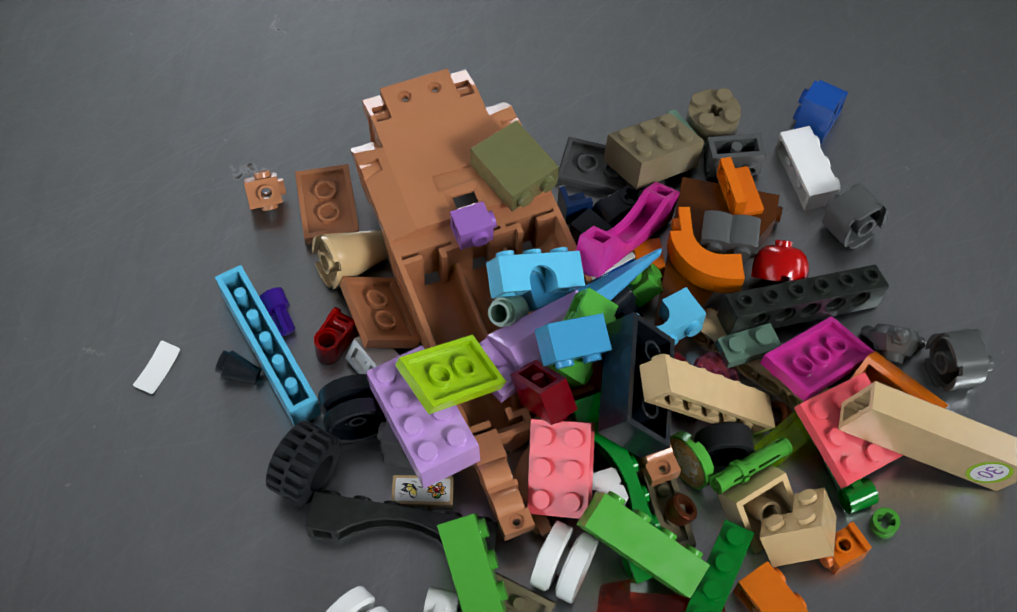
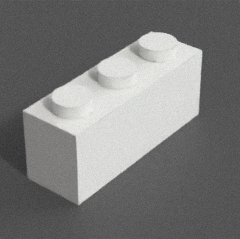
M810 126L780 132L775 149L804 211L825 207L832 196L839 194L841 185L839 179L834 177L830 169L828 157L824 156L820 148L818 136L814 135Z

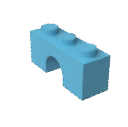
M567 247L551 249L550 253H541V249H530L519 255H514L512 250L496 253L495 258L486 263L491 298L517 297L530 291L531 272L536 273L543 280L545 294L568 293L585 286L580 251H568Z
M687 287L662 300L659 315L665 323L656 327L675 339L676 345L680 339L686 336L693 337L702 330L706 312Z

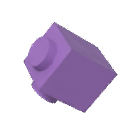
M483 201L450 212V227L460 250L472 246H483L490 240H493L494 228L497 227L496 219L492 210L487 211Z

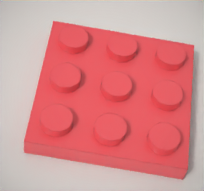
M865 372L794 407L841 489L903 456L838 430L842 402L872 384Z

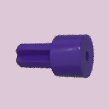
M276 287L263 292L260 295V299L269 315L272 316L281 336L291 335L295 331V326L287 310L290 304L283 288Z

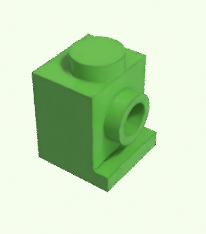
M650 264L627 285L637 298L634 302L638 308L664 291L660 279L662 274L654 264Z

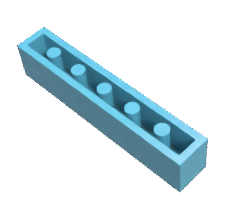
M239 265L216 276L215 280L223 300L293 426L301 421H310L322 415L316 395L243 267Z

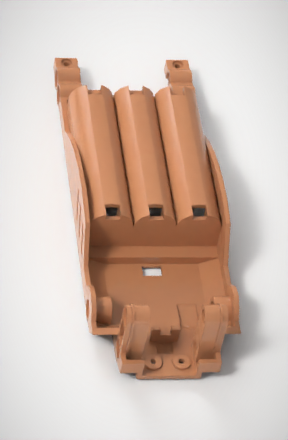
M447 68L380 88V95L362 100L363 110L368 120L370 143L350 149L362 188L368 202L372 204L381 227L395 281L420 336L421 346L423 345L424 349L472 334L480 343L487 338L488 334L502 328L493 324L488 316V309L497 298H491L487 267L483 266L473 269V259L484 256L486 262L496 257V253L508 250L514 251V255L523 254V243L531 241L534 249H541V253H550L551 249L567 247L568 251H576L577 249L551 190L546 193L542 192L534 197L529 205L525 207L520 206L512 212L470 165V149L514 121L517 120L520 124L521 122L517 118L512 105L506 102L485 107L475 83L466 70L450 74ZM474 192L478 200L477 203L483 201L487 211L492 210L494 213L497 227L494 228L493 240H490L487 244L460 250L450 227V212L457 210L453 198ZM437 271L440 280L425 285L424 275ZM584 274L585 285L593 282L591 276ZM604 353L601 354L602 360L593 362L591 367L593 373L589 381L584 385L570 389L575 401L601 392ZM517 392L501 403L492 393L456 405L479 445L480 461L474 465L504 541L533 531L535 523L529 508L524 506L518 490V481L513 479L505 451L510 450L513 452L524 445L528 439L530 440L531 419L540 417L522 406ZM671 444L668 449L642 458L635 455L636 461L643 470L650 487L677 478L680 475L681 469L673 454ZM518 522L519 525L515 526L513 525V523Z

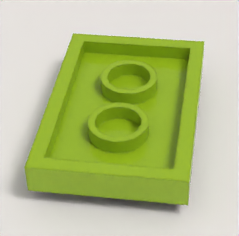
M473 334L399 357L395 364L429 415L500 390L507 382Z

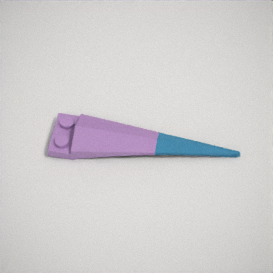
M662 248L520 318L510 326H504L488 334L487 338L479 344L507 381L502 389L492 392L500 403L517 392L510 374L534 360L542 363L535 329L549 323L563 321L575 294L588 287L611 301L660 256Z

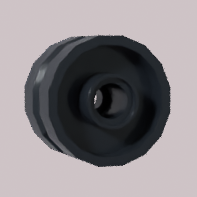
M354 374L335 379L318 392L320 410L324 415L323 424L325 431L338 437L341 443L363 441L378 435L380 423L387 420L370 389L367 374Z

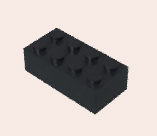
M633 312L606 324L612 350L604 353L598 433L642 458L670 448L672 410L644 402L639 365L651 361L653 356L659 354H668L674 358L675 339Z

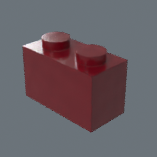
M534 360L510 374L522 406L550 425L564 421L568 415L578 410L567 379L551 368L543 367L541 362Z

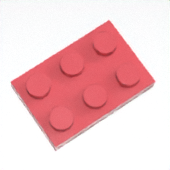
M541 418L531 419L527 503L531 514L581 518L592 500L595 422L564 420L550 425Z

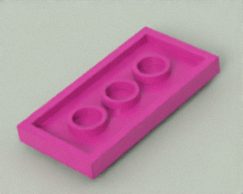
M831 316L768 352L760 363L805 402L859 368L865 358L874 351Z

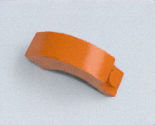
M678 207L677 216L672 218L671 231L667 242L668 255L676 270L686 280L702 289L717 293L740 292L745 280L742 255L717 254L703 248L693 234L690 207Z

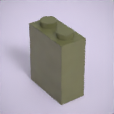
M517 120L470 149V165L512 212L520 206L525 207L529 205L534 197L542 192H549L558 182L559 166Z

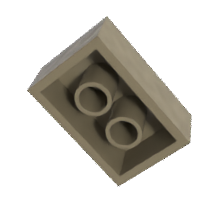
M668 113L608 134L603 161L637 190L698 167L704 140L674 115Z

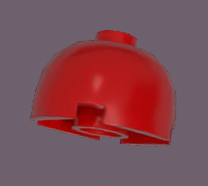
M775 240V245L764 246L758 251L753 261L751 276L780 282L808 278L809 263L806 255L800 249L792 247L793 241Z

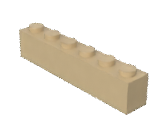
M668 354L653 356L651 361L639 365L644 402L711 424L742 423L750 427L752 436L776 428L770 395L757 390L755 387L743 385L739 381L727 379L723 375L714 374L705 368H698L686 361L674 359Z

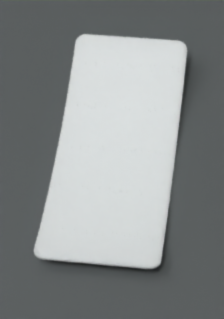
M160 341L152 358L133 386L153 394L169 372L180 352V348L165 341Z

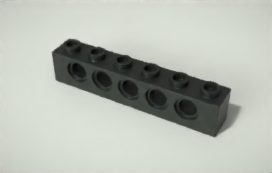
M875 264L726 294L717 317L726 335L771 323L774 329L877 307L886 293L889 284Z

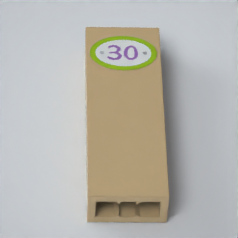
M877 381L842 402L838 427L840 431L994 491L1001 490L1017 482V437Z

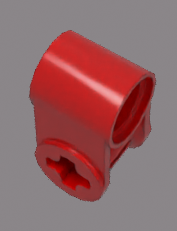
M334 307L330 311L325 322L314 336L316 357L323 364L336 363L349 344L358 335L353 318L341 313V309L338 307ZM325 345H333L329 348L323 347Z

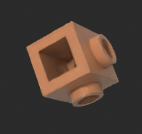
M261 170L254 172V177L244 179L250 210L262 208V211L278 208V204L283 203L281 195L286 194L283 178L277 179L276 172L270 173V170ZM264 188L270 189L269 192H262L261 190Z

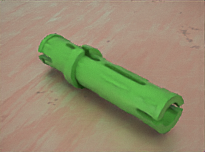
M780 436L749 456L730 462L729 467L709 477L711 488L714 492L722 494L738 483H746L753 474L791 454L793 448L790 441L784 438V436Z

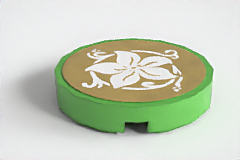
M679 431L670 436L673 454L681 469L679 477L691 488L697 490L705 488L710 484L709 477L714 474L712 460L705 447L699 441L694 443L690 439L692 437L690 433Z

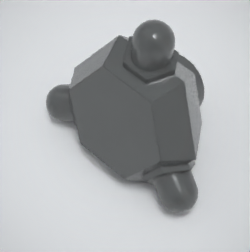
M877 324L875 327L865 325L861 329L862 336L872 341L875 350L879 351L880 355L891 363L903 364L904 357H911L915 351L926 346V340L920 337L918 332L910 328L892 324Z

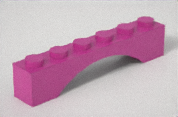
M654 182L644 189L629 213L615 227L604 231L593 226L581 234L576 251H580L583 273L591 277H600L672 220L680 192L661 183Z

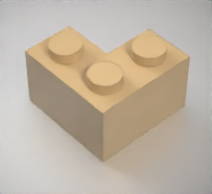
M825 487L814 490L806 489L800 493H795L792 513L774 514L767 518H762L760 540L772 567L834 556L837 516Z

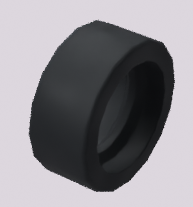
M727 422L710 425L699 430L694 437L695 443L699 441L705 447L713 466H727L730 462L736 459L741 460L755 452L752 431L749 426L742 423Z

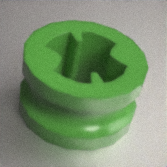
M882 507L877 509L869 520L871 532L879 538H890L900 527L899 515L891 508ZM883 517L889 520L887 524H891L886 529L880 526L882 523L880 520Z

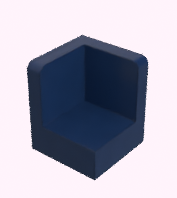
M559 186L557 205L567 225H570L588 208L592 210L593 201L591 197L586 198L584 192L568 195L565 186Z

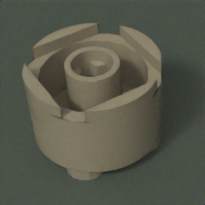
M726 88L697 92L692 95L689 103L686 122L706 144L708 137L736 135L741 118V106L736 98L732 96V92Z

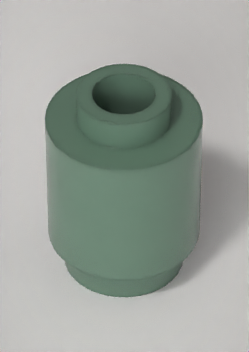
M522 296L500 297L491 303L488 309V316L490 321L498 327L510 326L520 318L528 315L529 308Z

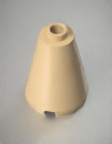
M382 230L320 234L315 236L312 241L313 254L318 253L319 262L315 263L317 271L328 288L332 286L333 289L340 288L339 284L343 277H357L388 257Z

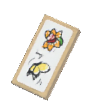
M393 475L391 501L410 508L425 506L434 509H453L454 476H449L429 487L423 488L418 477L415 475Z

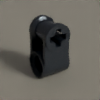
M632 185L625 186L621 190L598 200L592 210L612 227H615L629 213L643 190L642 188L636 190Z

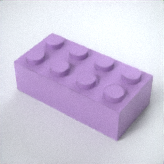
M422 345L366 371L371 391L423 488H426L479 462L480 452L479 445L458 407L455 405L429 415L395 366L399 357L424 350Z

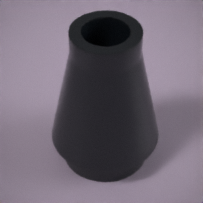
M224 350L215 368V372L220 373L223 378L246 381L256 384L262 368L254 365L233 350L231 352Z

